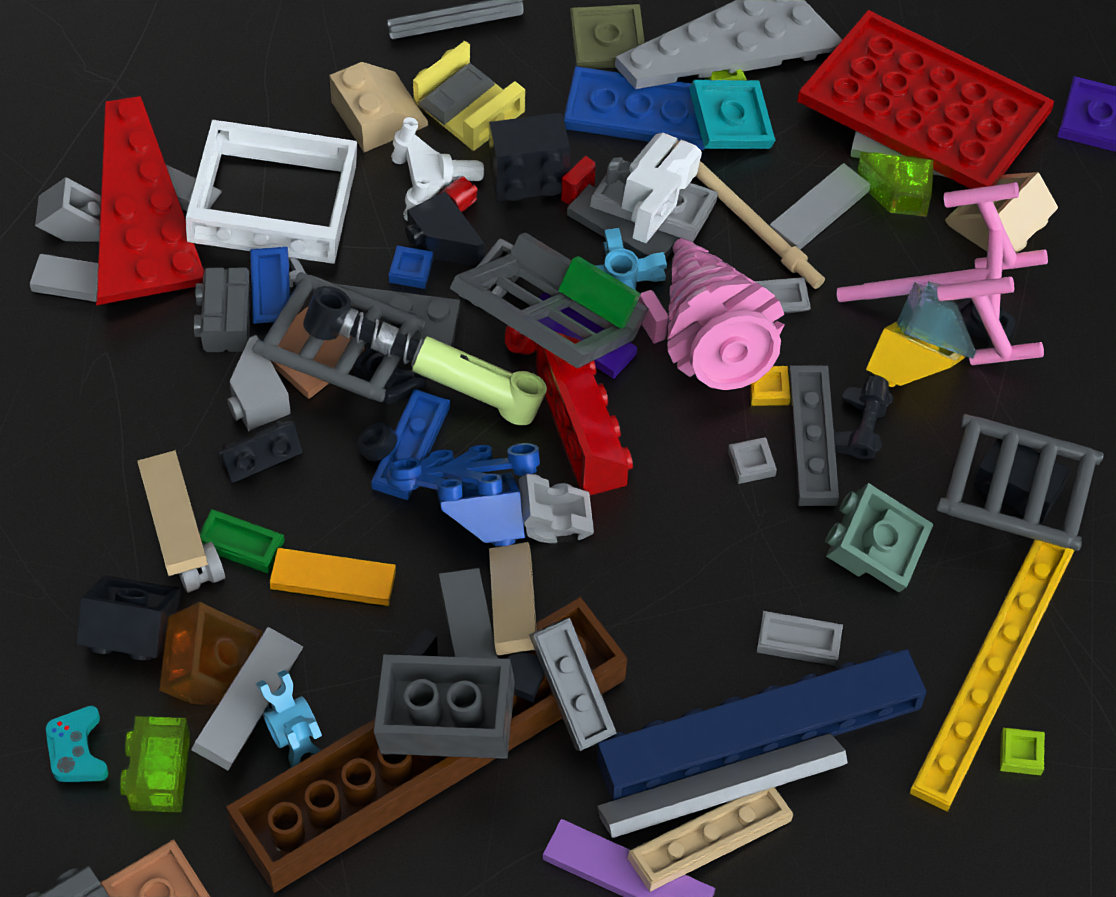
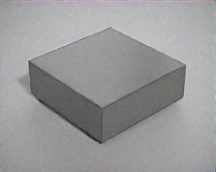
M766 437L729 444L728 454L738 484L776 476L777 469Z

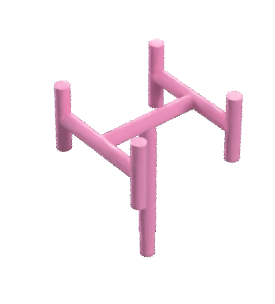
M1017 182L944 193L946 208L977 204L989 230L987 257L976 258L975 269L837 288L838 301L871 300L937 291L940 302L971 298L995 347L970 350L969 360L971 365L1043 357L1044 348L1042 342L1011 346L999 321L1000 295L1014 292L1013 278H1001L1002 270L1048 263L1047 251L1045 249L1015 253L993 201L1019 197Z

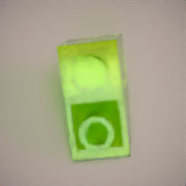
M878 152L860 153L857 174L871 184L869 193L890 213L927 216L932 195L934 160L921 159L914 156L885 155Z

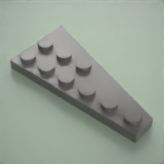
M735 0L616 56L615 67L635 89L676 83L678 77L697 75L698 79L711 77L712 72L728 69L730 74L736 73V70L740 69L748 71L779 66L783 60L799 57L803 61L815 60L817 54L833 52L842 39L805 0Z

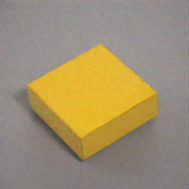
M773 366L758 381L749 384L751 406L790 404L788 366Z

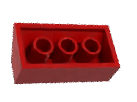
M558 333L574 344L580 342L579 339ZM536 343V374L546 384L545 398L579 489L594 495L627 486L628 470L633 469L632 457L628 447H621L618 438L621 436L619 423L616 416H609L607 411L608 397L605 387L602 383L597 385L594 377L596 375L595 362L592 361L577 369Z

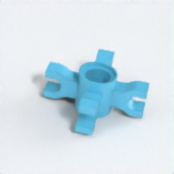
M619 228L604 231L606 242H604L605 263L603 265H596V267L634 290L639 281L657 282L665 280L664 269L667 268L664 252L654 253L645 258L638 259L632 251L623 248Z
M284 669L277 673L281 679L279 690L270 692V688L264 680L256 683L261 695L273 707L269 708L268 706L263 713L268 730L279 748L289 745L288 759L292 768L300 763L303 754L310 752L314 755L321 751L311 742L309 736L317 739L322 734L304 697L300 696L293 700V682L289 673Z

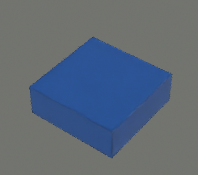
M397 245L388 275L389 283L425 289L433 262V252Z

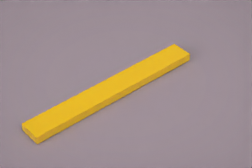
M1034 540L909 794L948 812L1074 553L1073 549Z

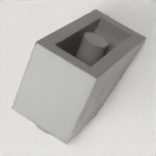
M65 177L39 195L36 227L63 241H99V194Z
M256 335L249 338L229 381L232 397L227 399L235 420L242 418L248 431L291 414L288 392L271 361L252 351L253 345L259 340Z

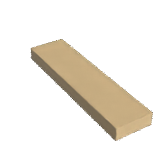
M176 450L138 460L168 576L208 565Z
M529 542L489 548L497 655L535 650L529 634L537 631Z
M775 787L732 800L630 850L627 859L649 892L791 822L793 813Z

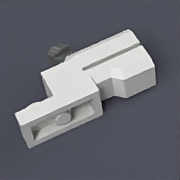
M665 133L656 134L641 153L634 158L633 162L622 163V157L613 158L608 165L606 173V184H613L618 180L626 184L621 208L633 213L631 218L632 222H635L633 238L644 243L649 241L676 207L679 190L685 189L696 176L702 153L696 145L683 140L673 148L678 138Z

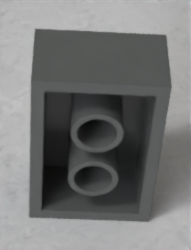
M383 654L374 734L380 753L508 759L515 686L510 659Z

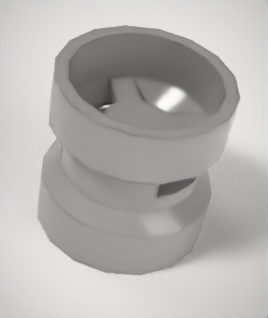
M212 542L203 544L208 565L198 568L200 574L197 568L178 573L187 593L199 589L201 583L207 581L215 583L225 579L220 558Z

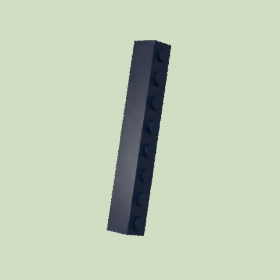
M908 649L897 653L885 651L876 655L870 661L860 664L855 662L845 663L836 668L834 672L821 676L809 674L800 678L796 683L784 687L779 685L769 686L761 690L758 695L745 699L733 697L712 709L705 711L703 709H693L683 714L679 719L669 722L662 720L653 721L645 725L642 730L629 734L617 732V734L598 743L597 763L611 800L614 801L831 733L833 736L920 710L927 691Z

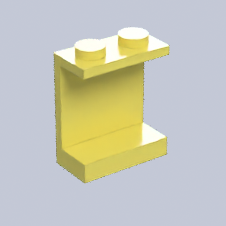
M464 41L455 49L446 51L439 61L417 74L415 79H413L414 101L418 106L419 102L470 63V44ZM516 81L504 90L495 84L445 125L436 118L434 119L471 150L475 151L489 140V122L516 119L525 112V89Z

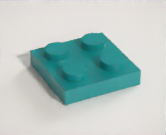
M693 80L689 90L704 149H770L772 147L775 137L759 81Z

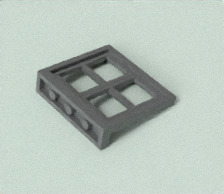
M526 232L518 236L511 254L456 275L450 287L454 292L577 369L633 341L649 310L648 307L637 302L627 325L620 329L562 294L558 289L570 266L571 260ZM518 275L552 297L542 301L507 278ZM497 284L529 304L530 307L520 310L485 287ZM570 307L605 330L596 334L563 314L560 310ZM548 316L584 340L574 344L538 320Z

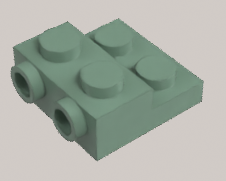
M869 483L857 492L850 491L839 508V511L845 514L841 524L839 522L835 523L826 536L825 543L830 545L826 557L857 576L867 572L894 590L901 592L908 586L933 523Z

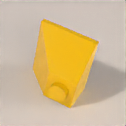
M898 320L884 328L866 370L874 373L875 376L885 378L889 382L890 387H895L896 384L901 386L951 368L963 360L968 351L905 321Z

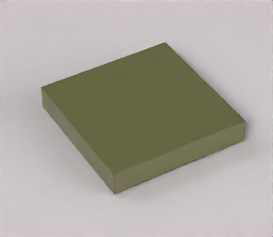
M640 4L570 8L575 63L578 67L591 69L616 68V56L645 43Z

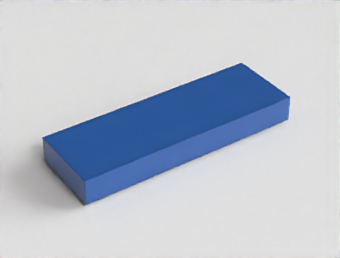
M416 389L413 390L394 431L397 434V444L388 456L381 459L371 481L372 489L407 501L409 500L413 490L400 491L396 489V486H392L387 482V473L390 471L389 465L399 459L414 458L421 461L428 457L450 409V400Z

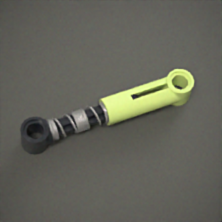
M322 286L314 291L303 322L305 330L311 336L321 340H333L339 335L346 338L353 336L356 338L357 343L367 342L371 344V349L379 351V353H384V355L388 353L389 357L397 355L403 358L404 364L409 361L412 362V371L498 408L501 416L513 424L528 425L534 420L547 391L545 382L539 376L527 371L511 373L427 336L425 340L422 338L419 342L410 338L409 332L405 335L399 333V328H396V326L388 325L385 322L380 325L378 319L373 322L364 318L363 312L359 313L358 310H353L350 298L338 288Z

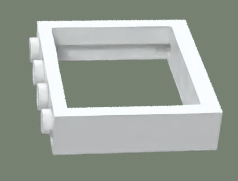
M212 120L186 215L187 242L250 251V249L288 247V257L334 264L356 169L357 141ZM221 154L341 172L329 227L207 209Z

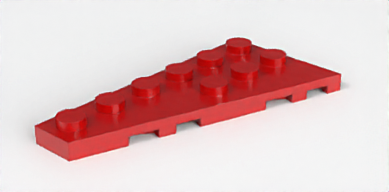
M138 96L106 101L103 124L96 305L196 287V283H203L204 269L194 243L187 242L186 220L142 98Z

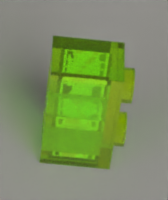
M135 717L134 731L127 732L125 742L126 756L130 757L129 770H122L120 780L121 795L127 796L131 811L182 812L190 744V732L186 718Z

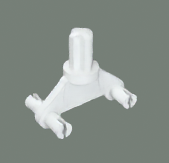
M411 117L405 118L401 130L395 133L393 139L395 148L391 155L393 162L403 164L407 160L413 187L407 191L405 196L407 206L403 215H405L404 218L406 220L408 209L435 197L443 187L450 185L451 181L457 180L460 176H464L468 181H481L484 175V165L481 161L452 160L449 154H440L415 135L418 121Z

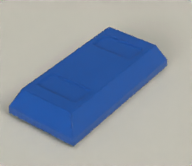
M288 247L250 249L253 323L275 322L290 298Z

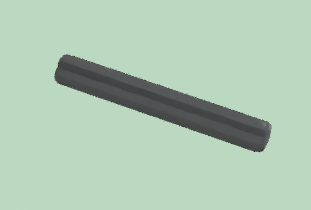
M485 0L394 17L387 20V31L391 39H398L522 15L524 5L522 0Z

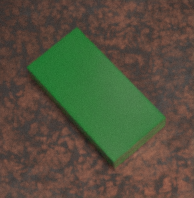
M579 256L572 259L558 289L562 294L620 329L627 325L641 296V293Z
M211 509L199 532L202 545L212 542L218 556L268 574L275 562L277 549L282 548L285 542L284 535L213 509Z

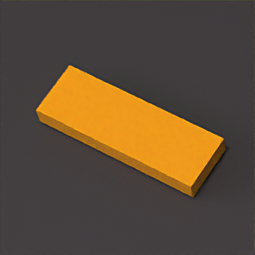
M278 548L270 578V589L389 606L396 574V565Z

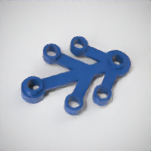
M529 443L516 444L507 449L508 458L493 459L492 447L489 445L472 446L469 448V451L455 459L451 450H436L429 457L421 461L414 458L393 461L389 465L390 471L387 473V482L392 486H396V489L400 491L414 490L419 486L436 489L439 493V499L443 501L460 499L463 496L462 482L478 485V491L481 495L493 496L502 492L501 476L481 472L513 469V473L518 476H524L526 473L534 474L537 471L536 467L540 464L539 447Z

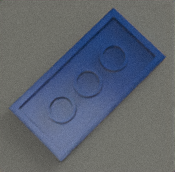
M575 66L564 114V123L567 130L650 142L656 134L665 133L678 138L677 140L686 141L696 145L700 150H704L689 90L691 83L676 81V83L635 89L621 73Z

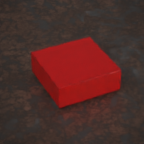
M585 156L562 178V201L570 205L588 184L593 187L595 186L596 162Z

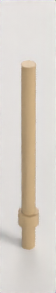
M700 161L696 177L707 188L718 192V198L782 258L781 263L792 273L797 272L800 276L805 277V280L814 289L819 288L824 283L825 278L807 262L808 257L797 246L791 247Z

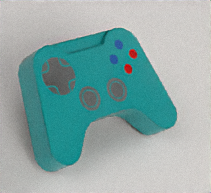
M87 706L48 722L46 736L53 776L57 781H103L107 778L108 768L106 763L93 757L89 752L88 735L100 721V715L96 707Z

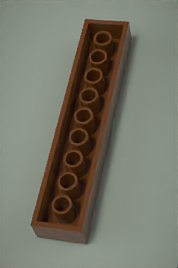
M581 597L536 623L538 631L559 620L570 618L601 694L625 680L627 657ZM535 650L523 651L537 656ZM514 653L497 655L498 659H506ZM546 676L533 702L516 695L513 696L508 751L563 718ZM375 719L226 806L231 829L273 893L496 758L381 754L374 734Z

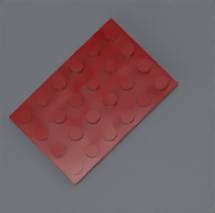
M870 10L863 15L800 89L797 102L970 189L997 184L1051 113L1055 102Z

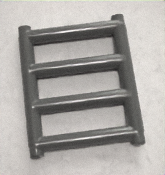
M299 272L295 280L297 285L264 340H257L253 345V353L363 397L382 402L386 394L384 387L401 357L397 355L389 357L388 353L384 355L370 382L349 374L367 343L364 341L357 343L356 338L353 336L334 368L313 360L325 340L317 339L310 335L299 354L278 347L311 291L314 292L318 287L322 286L340 289L350 298L351 307L366 312L364 318L373 322L376 319L380 320L382 318L400 325L401 327L398 332L403 335L409 332L410 338L414 336L416 331L422 332L426 326V321L411 313L313 275Z
M964 414L961 418V427L965 428L946 497H941V500L937 503L936 510L950 516L1079 551L1082 545V537L1078 536L1094 468L1095 465H1100L1104 453L1075 443ZM980 434L1003 440L984 508L961 502ZM1018 444L1041 450L1023 519L1000 513ZM1056 455L1080 461L1062 530L1039 524Z

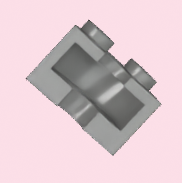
M526 473V475L519 478L523 524L526 527L528 537L539 542L557 543V536H568L577 533L578 540L594 534L590 494L588 491L574 488L565 483L556 484L550 488L549 480L541 478L536 474Z

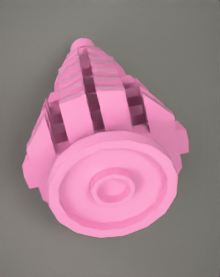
M683 238L677 239L673 245L675 255L672 258L671 304H669L668 320L670 322L668 323L667 340L671 339L668 341V352L673 364L677 362V369L689 377L696 374L700 381L711 388L721 390L737 389L758 381L773 367L780 354L781 339L779 335L785 324L779 321L774 322L784 315L780 301L775 298L774 294L757 282H754L729 264L723 262L717 256L709 254V251Z

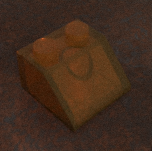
M201 602L169 616L160 691L190 704L219 705L261 639L262 630Z

